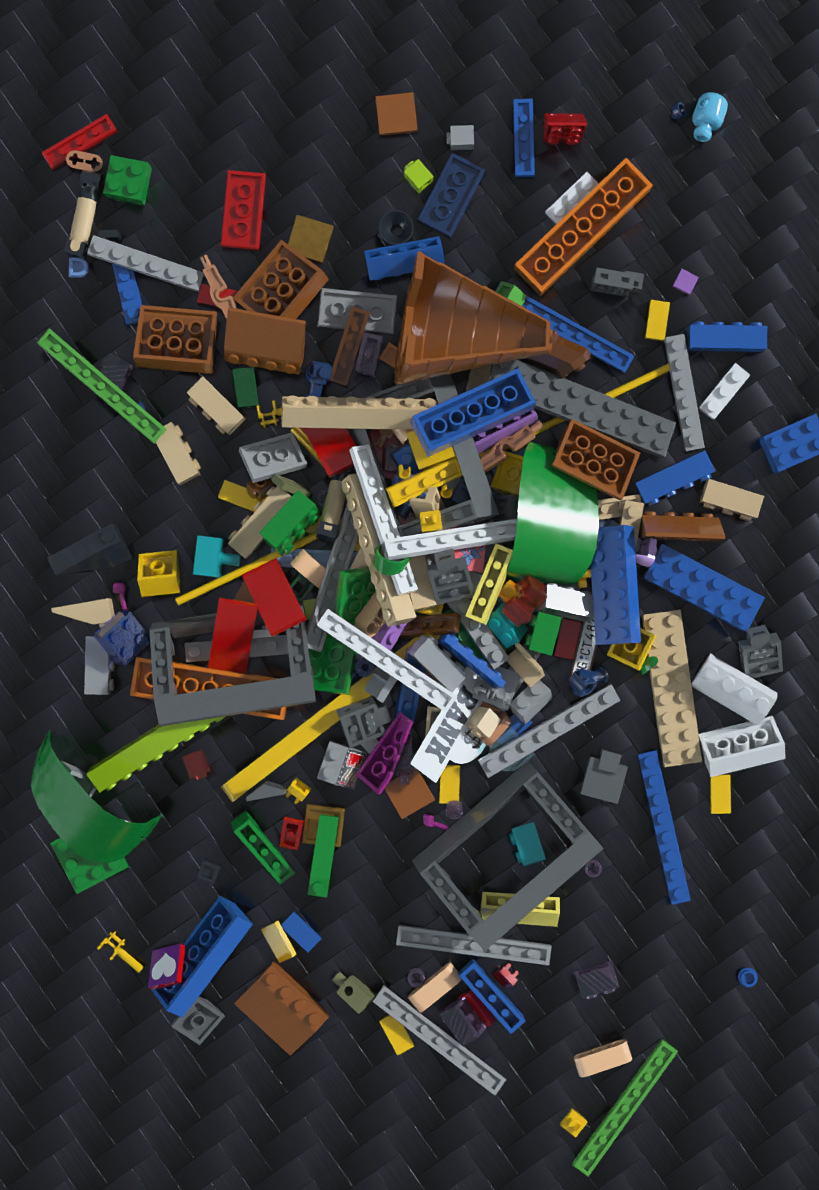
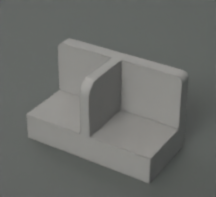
M377 667L364 690L383 703L397 679Z

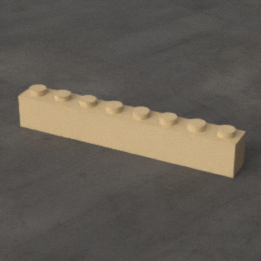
M288 396L282 397L281 421L282 427L413 429L411 425L412 416L438 405V401L431 398L395 399L389 397L383 399L374 397Z
M350 474L341 482L342 490L346 495L348 509L351 511L354 520L353 525L357 530L359 544L363 549L365 562L370 570L371 581L377 592V600L380 602L383 618L386 621L387 627L408 623L416 618L409 593L397 595L392 577L380 573L374 566V555L380 541L358 475ZM381 547L379 553L381 554L382 557L385 558L384 553H383V550H382V547Z

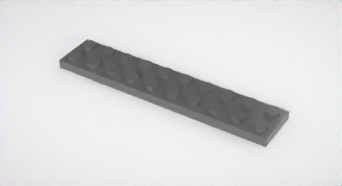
M517 359L493 365L488 382L515 369H519L536 401L535 409L568 422L574 419L616 441L663 459L666 456L676 425L675 422L565 378L560 379L557 375Z

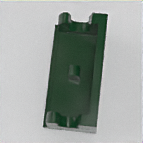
M254 367L233 369L231 371L236 410L255 408V406L259 405Z

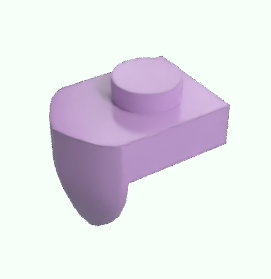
M649 538L640 542L639 555L636 554V563L646 567H650L653 564L657 554L656 539Z

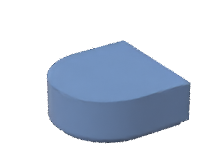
M69 257V277H85L89 272L88 263L83 258Z

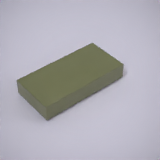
M274 474L271 479L283 491L295 494L299 490L307 498L311 494L299 482Z

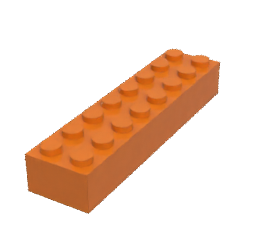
M625 158L515 264L514 270L541 296L651 190L653 185Z
M136 657L130 696L154 699L151 658ZM172 662L177 695L277 679ZM287 707L243 714L284 720Z

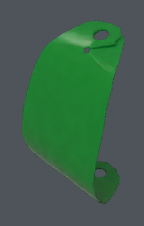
M529 442L526 447L519 487L516 537L507 570V580L511 579L513 582L529 583L538 586H546L548 583L557 584L558 586L571 585L578 582L586 573L594 557L598 537V499L596 488L552 467L555 456L553 453L556 452L557 447Z
M48 731L49 733H47L48 735H46L47 737H45L37 753L31 781L32 793L39 809L59 837L79 856L103 863L123 859L148 837L162 816L160 815L147 823H132L104 811L61 764L51 748L50 731Z

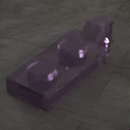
M409 731L395 768L396 776L401 778V785H409V775H413L414 766L410 764L413 760L411 731Z

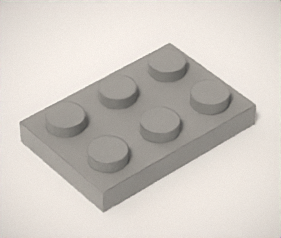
M293 433L239 447V453L253 483L272 478L274 474L283 475L307 467V462Z

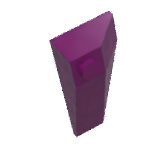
M401 712L398 713L356 774L357 777L379 795L392 778L413 721Z

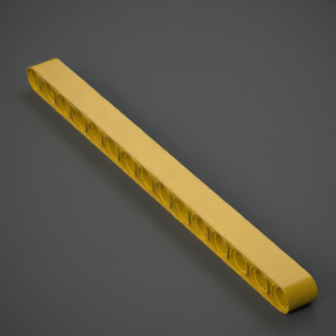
M441 635L432 636V637H433L435 640H438ZM420 637L412 639L394 654L405 660L407 649H410ZM377 667L352 685L349 695H339L222 785L221 788L232 802L338 722L337 709L370 697L371 694L367 693L364 689Z

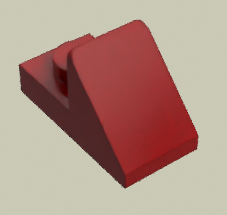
M284 817L279 847L298 851L304 824L303 820Z

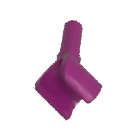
M115 583L113 585V593H120L122 609H127L125 602L126 586L123 583Z
M423 815V823L426 826L448 830L449 826L434 822V815Z

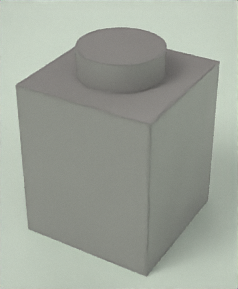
M474 125L450 126V132H447V144H450L451 150L474 149Z

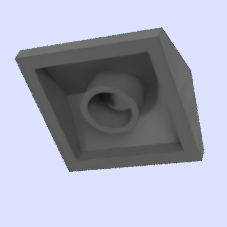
M266 781L251 792L246 799L251 801L284 795L287 793L288 787Z
M198 997L184 1017L178 1016L171 1024V1027L200 1045L225 1015L210 1001Z

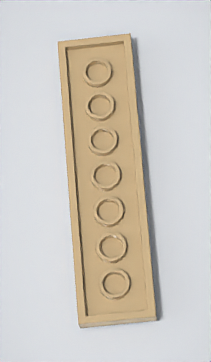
M681 610L642 615L643 629L656 635L647 657L656 656L658 658V664L649 671L663 767L702 762Z

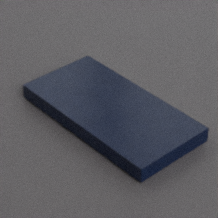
M451 153L417 222L451 239L486 170Z

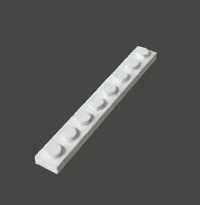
M370 445L352 447L349 451L380 544L382 545L385 559H387L384 540L398 538L400 534ZM406 558L394 559L390 561L399 562L405 560ZM409 562L401 573L391 575L397 595L418 590Z
M517 519L385 539L384 547L387 559L394 560L432 554L449 549L457 550L514 541Z
M327 609L317 623V626L446 713L456 700L457 696L331 610Z

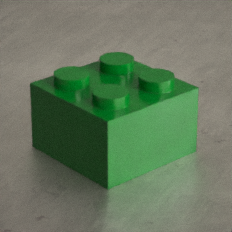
M111 155L103 191L107 199L145 206L152 171L150 164Z
M536 612L535 615H531L529 626H532L531 632L526 634L524 644L527 645L526 649L552 656L562 618L543 612Z

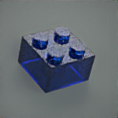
M124 610L119 611L93 635L114 663L126 666L150 644V636L130 611Z

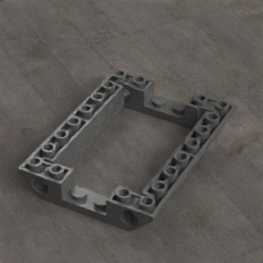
M445 374L403 385H396L364 398L427 399L436 396L438 404L458 396L451 374ZM348 428L356 446L370 445L400 537L423 534L420 518L400 525L395 507L392 505L386 490L388 486L369 429ZM473 437L453 446L471 500L440 511L442 530L453 529L458 526L467 527L499 515Z
M298 601V603H299V605H300V607H301V609H302V611H303V613H304V615H305L304 603H303V601H302L301 603ZM258 608L254 626L265 624ZM217 613L153 623L150 628L153 696L159 726L316 702L313 672L308 649L306 620L286 630L291 677L178 695L173 678L172 655L175 654L171 634L173 638L214 632Z
M527 761L416 856L412 862L467 933L486 951L604 848L532 764ZM527 789L572 841L573 845L484 921L482 915L469 903L452 882L451 877L438 863L523 790Z

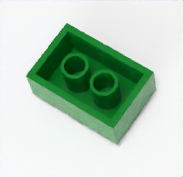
M297 490L259 534L265 543L282 557L293 549V544L297 540H301L306 535V530L310 525L314 526L320 518L319 510L316 504Z

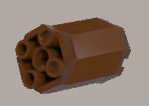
M553 330L552 338L549 342L552 343L550 355L544 354L525 358L551 369L554 375L563 379L574 370L575 372L582 370L586 366L584 363L590 359L591 354L586 347L560 337L556 330Z

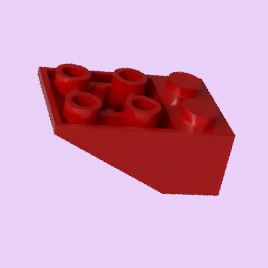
M545 113L543 118V142H548L551 145L559 144V142H567L569 145L578 144V142L582 141L587 127L584 115Z

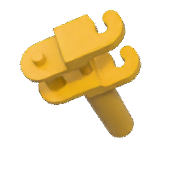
M275 400L272 401L274 410L270 413L263 414L260 411L259 405L256 406L259 419H262L260 423L264 428H266L267 424L275 423L277 425L279 420L276 419V416H281L282 408L276 409ZM273 415L274 419L264 420L265 416Z
M116 931L114 933L111 932L109 934L111 936H107L97 949L99 950L104 943H108L114 948L115 952L109 958L110 960L117 954L139 973L143 966L120 947V945H124L125 939L121 940L115 935ZM111 938L119 943L117 947L110 942Z

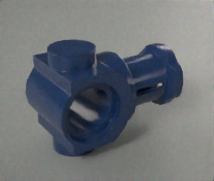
M307 362L305 375L310 384L308 394L305 397H321L323 385H326L331 379L333 367L329 363Z
M603 666L597 667L594 671L585 670L584 668L574 671L569 678L572 692L580 697L590 694L597 686V683L608 681V671Z

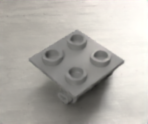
M499 666L495 671L499 672L502 675L501 678L506 681L503 688L494 689L482 678H479L478 683L474 685L472 698L508 711L521 677L516 672Z

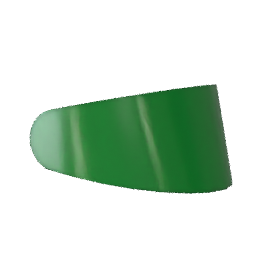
M379 544L373 560L375 568L384 575L391 576L401 573L406 568L410 557L399 562L387 560L379 553L382 547Z
M646 656L640 669L642 675L658 664L656 656Z

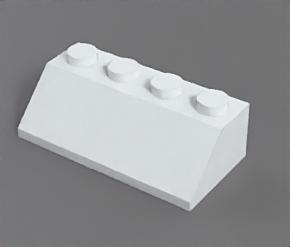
M712 654L708 656L691 683V686L756 725L768 714L778 694Z
M773 716L764 718L758 725L750 721L698 734L710 777L785 759V743Z

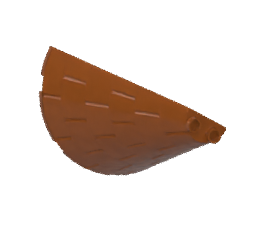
M417 252L402 317L400 338L398 340L394 372L396 374L395 384L403 385L417 380H425L445 374L449 375L469 369L473 370L520 358L525 359L544 354L550 355L552 343L549 342L553 334V330L550 329V321L503 297L490 288L479 285L447 265L436 262L422 252Z

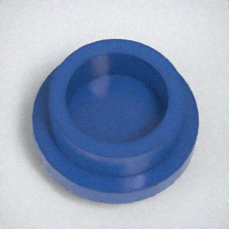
M747 967L739 972L738 980L744 987H752L756 984L758 976L755 970Z

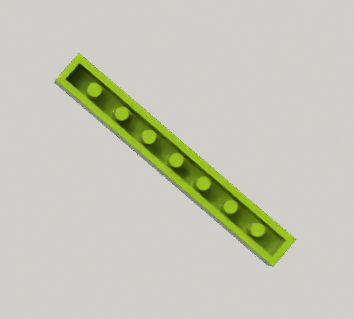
M225 716L159 726L158 724L90 767L86 775L99 793L105 789L108 791L120 779L125 781L132 775L133 771H141L147 766L149 761H157L163 756L162 753L165 751L171 752L178 747L179 742L183 740L187 742L194 737L195 732H203L210 726L211 722H219Z

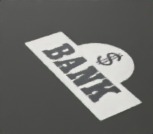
M468 667L464 670L467 677L453 692L457 696L456 700L447 713L441 710L410 763L435 783L438 781L449 760L460 764L471 762L481 754L486 746L478 737L471 733V729L466 725L483 702L472 698L474 685L478 683L480 677Z

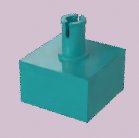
M197 536L193 574L220 578L222 565L239 567L241 555L224 553L225 540L221 538Z

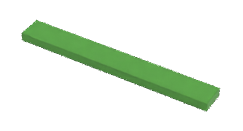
M50 328L37 342V344L155 444L167 430Z
M663 1039L659 1041L573 1161L572 1165L586 1176L591 1174L678 1052L677 1049Z

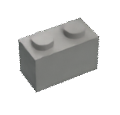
M540 680L531 688L528 686L510 703L512 713L526 724L552 699L551 690Z

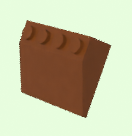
M281 240L233 297V300L247 311L297 319L329 279L319 267Z
M141 305L133 354L136 367L212 374L215 356L217 312Z
M228 307L224 361L300 375L304 359L306 321Z
M571 419L564 428L558 442L552 467L621 501L640 452Z
M644 512L641 518L638 538L715 542L725 539V533L719 518H713V514H702V517H694V513H682V516H675L673 512H663V516L656 515V512Z
M274 960L234 1003L290 1056L328 1019L330 1013Z

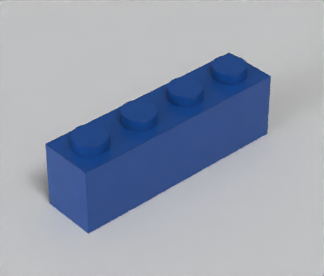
M440 237L364 251L369 279L381 280L385 277L401 276L402 274L413 272L418 251L438 263L445 264Z
M698 321L693 322L687 328V351L764 352L767 349V326H762V323H750V326H747L741 322H733L731 325H723V322H712V325H704V322Z
M703 451L633 485L637 494H640L641 503H648L651 506L659 502L658 498L663 495L668 498L677 494L676 489L682 487L685 490L694 486L693 481L700 479L702 482L711 478L710 474L715 472L706 451Z
M474 959L470 960L459 970V976L510 1034L525 1022L524 1015Z

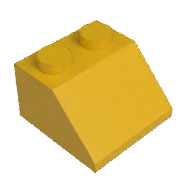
M177 550L139 554L137 581L142 597L180 593V571Z
M640 628L641 643L612 644L607 655L640 671L656 635Z

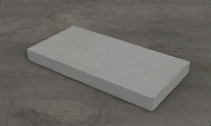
M321 288L317 326L344 330L351 307L353 306L370 312L364 332L394 334L397 295Z

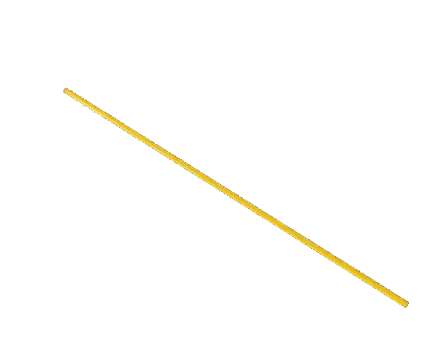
M669 364L605 393V395L612 398L617 397L670 371ZM555 417L542 423L544 427L534 434L537 435L566 420ZM492 448L480 453L479 457L482 458L484 455L489 453L492 450ZM317 531L303 537L301 540H297L290 552L319 539L316 538ZM274 551L175 600L178 605H181L281 556Z

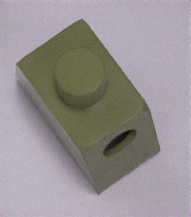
M338 972L332 980L340 987L336 993L358 1014L364 1011L377 995L353 975L346 978L341 972ZM349 986L353 988V992H350Z

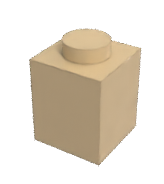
M478 707L466 725L471 729V733L474 736L490 738L501 719L490 708Z

